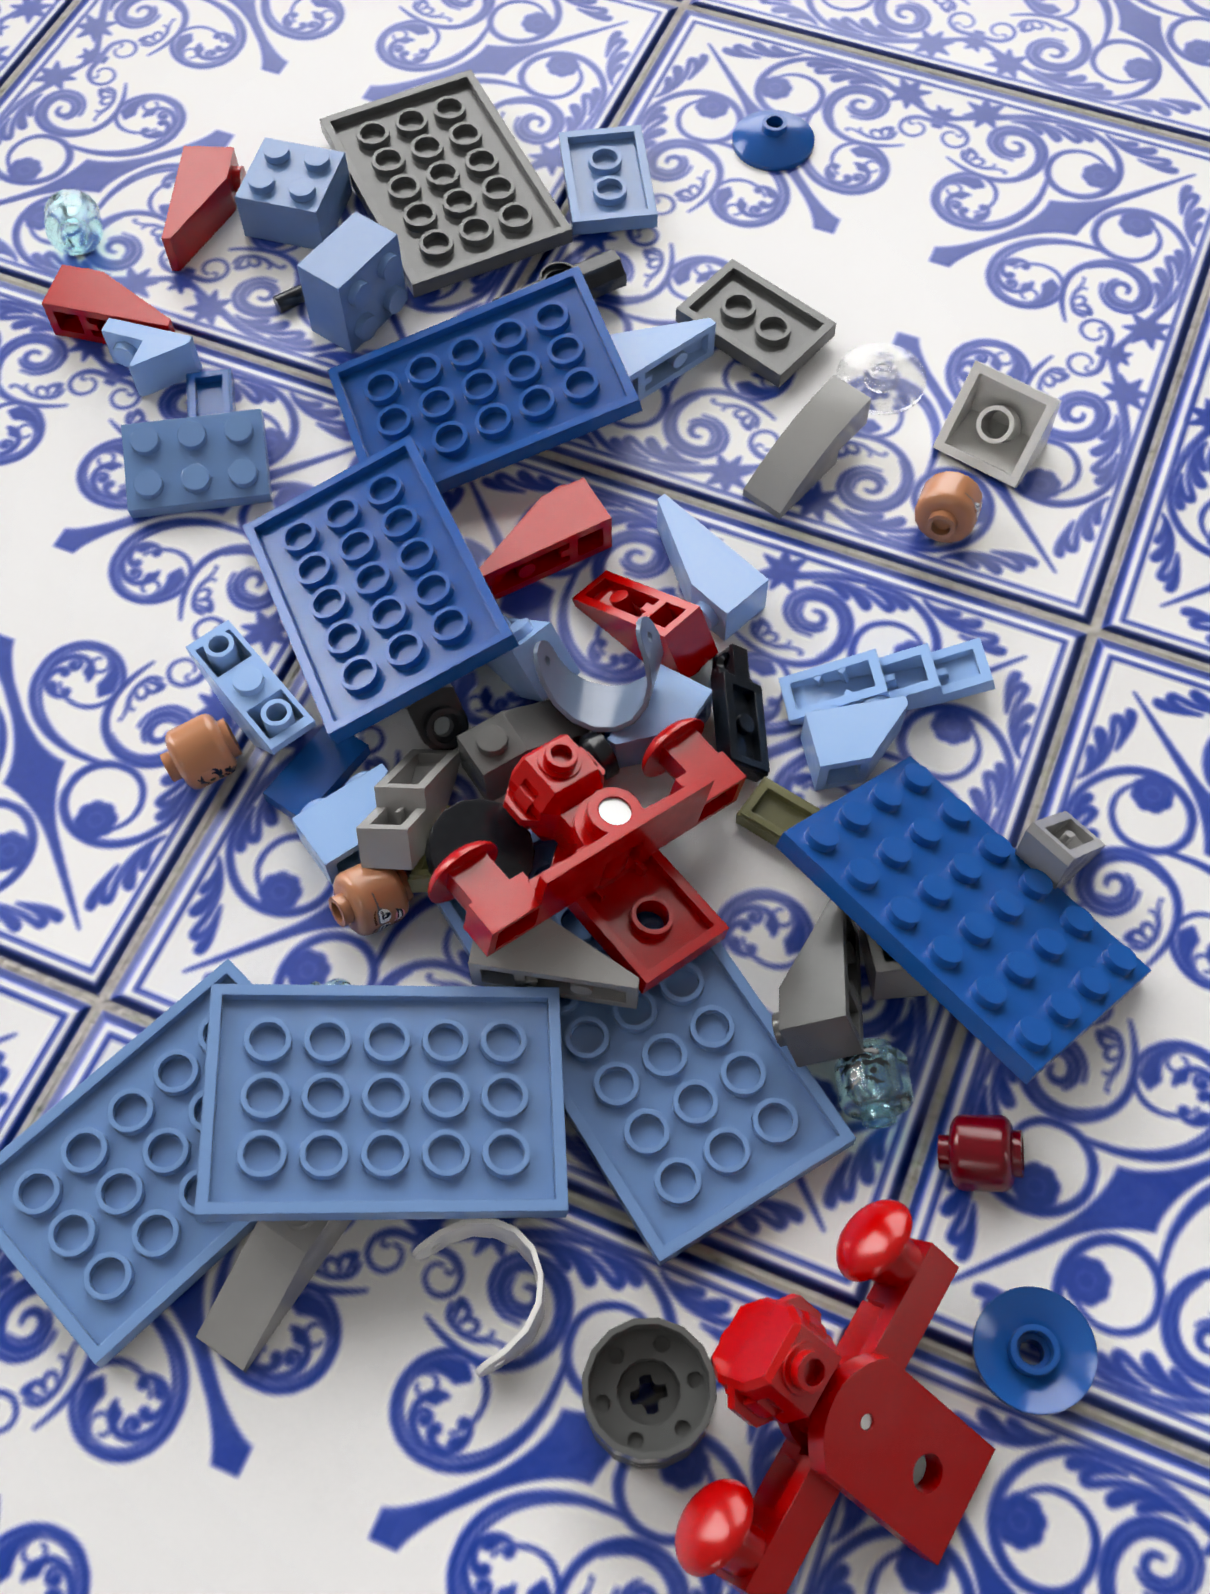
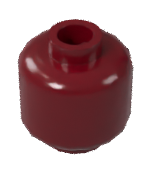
M957 1115L951 1122L949 1135H938L939 1170H950L952 1182L959 1190L1006 1192L1012 1188L1015 1178H1024L1022 1130H1013L1010 1120L1005 1116Z

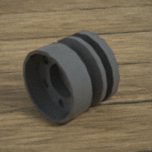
M661 1318L631 1319L610 1329L591 1350L582 1374V1398L585 1416L596 1442L616 1461L639 1470L664 1469L687 1458L705 1437L717 1400L714 1367L704 1346L683 1326ZM644 1383H650L654 1393L664 1392L666 1396L658 1401V1412L654 1414H647L643 1404L633 1405L631 1401L639 1397L640 1385Z

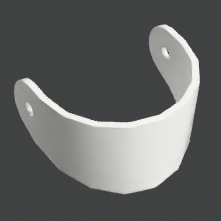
M496 1218L462 1219L438 1230L420 1243L412 1252L416 1260H421L453 1243L470 1237L496 1238L515 1248L532 1267L537 1282L536 1302L524 1328L504 1348L477 1367L475 1371L478 1377L486 1376L514 1360L534 1341L545 1317L546 1289L544 1273L536 1248L516 1226Z

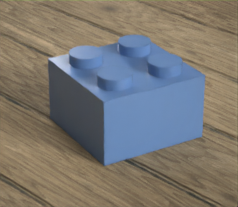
M265 137L234 196L245 236L315 249L335 230L352 195L345 152Z
M356 211L296 265L312 331L351 354L365 341L370 340L375 335L377 329L393 314L398 313L408 300L398 235Z

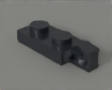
M732 643L728 648L712 658L710 679L711 689L713 690L712 704L716 751L718 753L723 751L747 776L746 779L758 782L764 776L767 777L770 772L762 688L750 679L747 649Z

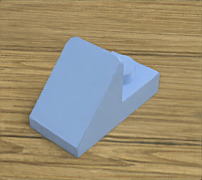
M108 318L101 330L113 362L129 367L138 394L142 397L186 380L187 373L200 372L202 369L192 336Z

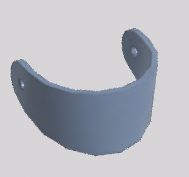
M643 616L638 618L636 622V639L644 661L646 675L627 685L606 686L586 681L572 673L564 665L548 641L542 640L537 642L533 648V661L540 683L553 706L572 723L593 732H618L635 724L648 707L664 653L660 634L653 621L649 617Z

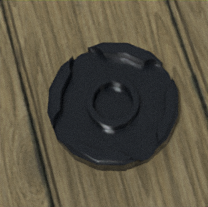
M482 798L459 801L445 809L430 829L425 848L429 873L432 876L438 865L459 847L482 840L492 842L498 847L495 864L509 880L521 872H524L528 877L532 871L535 854L530 831L524 828V826H520L501 803Z

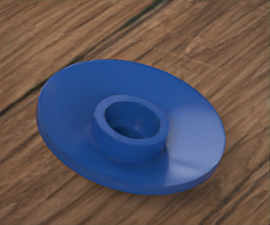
M774 109L761 110L747 115L737 123L733 131L732 146L737 156L754 168L766 171H783L799 166L809 158L814 147V133L804 119L793 113Z
M1033 1286L1009 1289L996 1296L986 1305L974 1327L972 1351L977 1371L991 1393L1012 1409L1030 1415L1056 1414L1078 1403L1090 1389L1098 1364L1095 1337L1089 1323L1078 1308L1058 1293ZM1022 1343H1030L1038 1349L1040 1355L1038 1364H1028L1021 1358L1020 1346Z

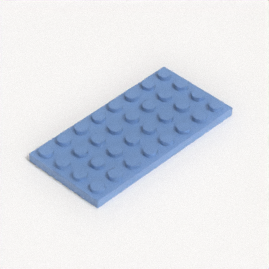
M534 832L530 833L535 854L532 871L528 876L529 879L550 868L555 849L558 845L554 839L542 841ZM455 898L444 903H436L469 957L473 939L463 928L466 911ZM568 907L550 917V919L612 959ZM645 911L637 914L639 922L649 929H660L665 926L661 917L653 912ZM720 942L644 994L639 991L637 1009L559 997L564 1113L659 1267L855 1143L856 1137L807 1066L797 1067L788 1047H780L778 1045L772 1027V1016Z

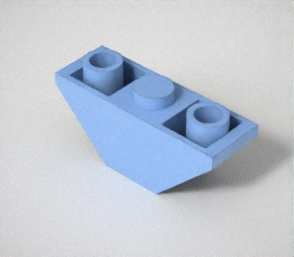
M229 620L186 646L189 655L227 713L255 746L274 755L316 726L315 720Z

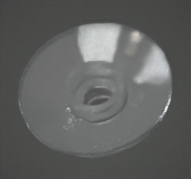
M883 342L867 343L853 348L843 356L836 372L838 378L871 398L869 413L875 415L897 414L913 407L923 396L927 380L922 363L913 353L898 345Z

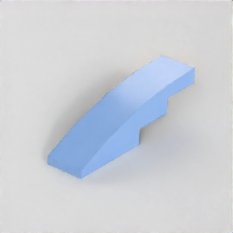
M980 638L934 652H930L929 645L926 643L880 658L875 648L778 678L791 725H802L805 713L813 712L824 705L842 707L863 703L865 700L876 696H885L887 698L906 696L908 701L907 710H912L995 689Z

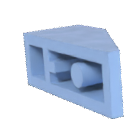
M711 318L611 334L610 336L639 400L644 399L714 355L716 323Z
M665 493L660 496L657 501V530L686 601L701 607L709 630H712L725 641L765 608L769 579Z

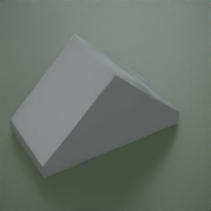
M1063 811L1032 822L1026 829L1015 854L1030 868L1044 872L1051 879L1054 889L1058 887L1061 889L1098 855L1106 845L1071 814Z

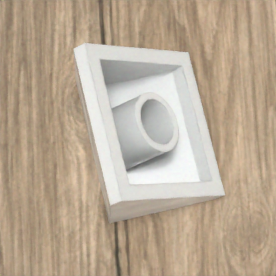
M975 360L933 448L1017 488L1046 446L1061 400Z

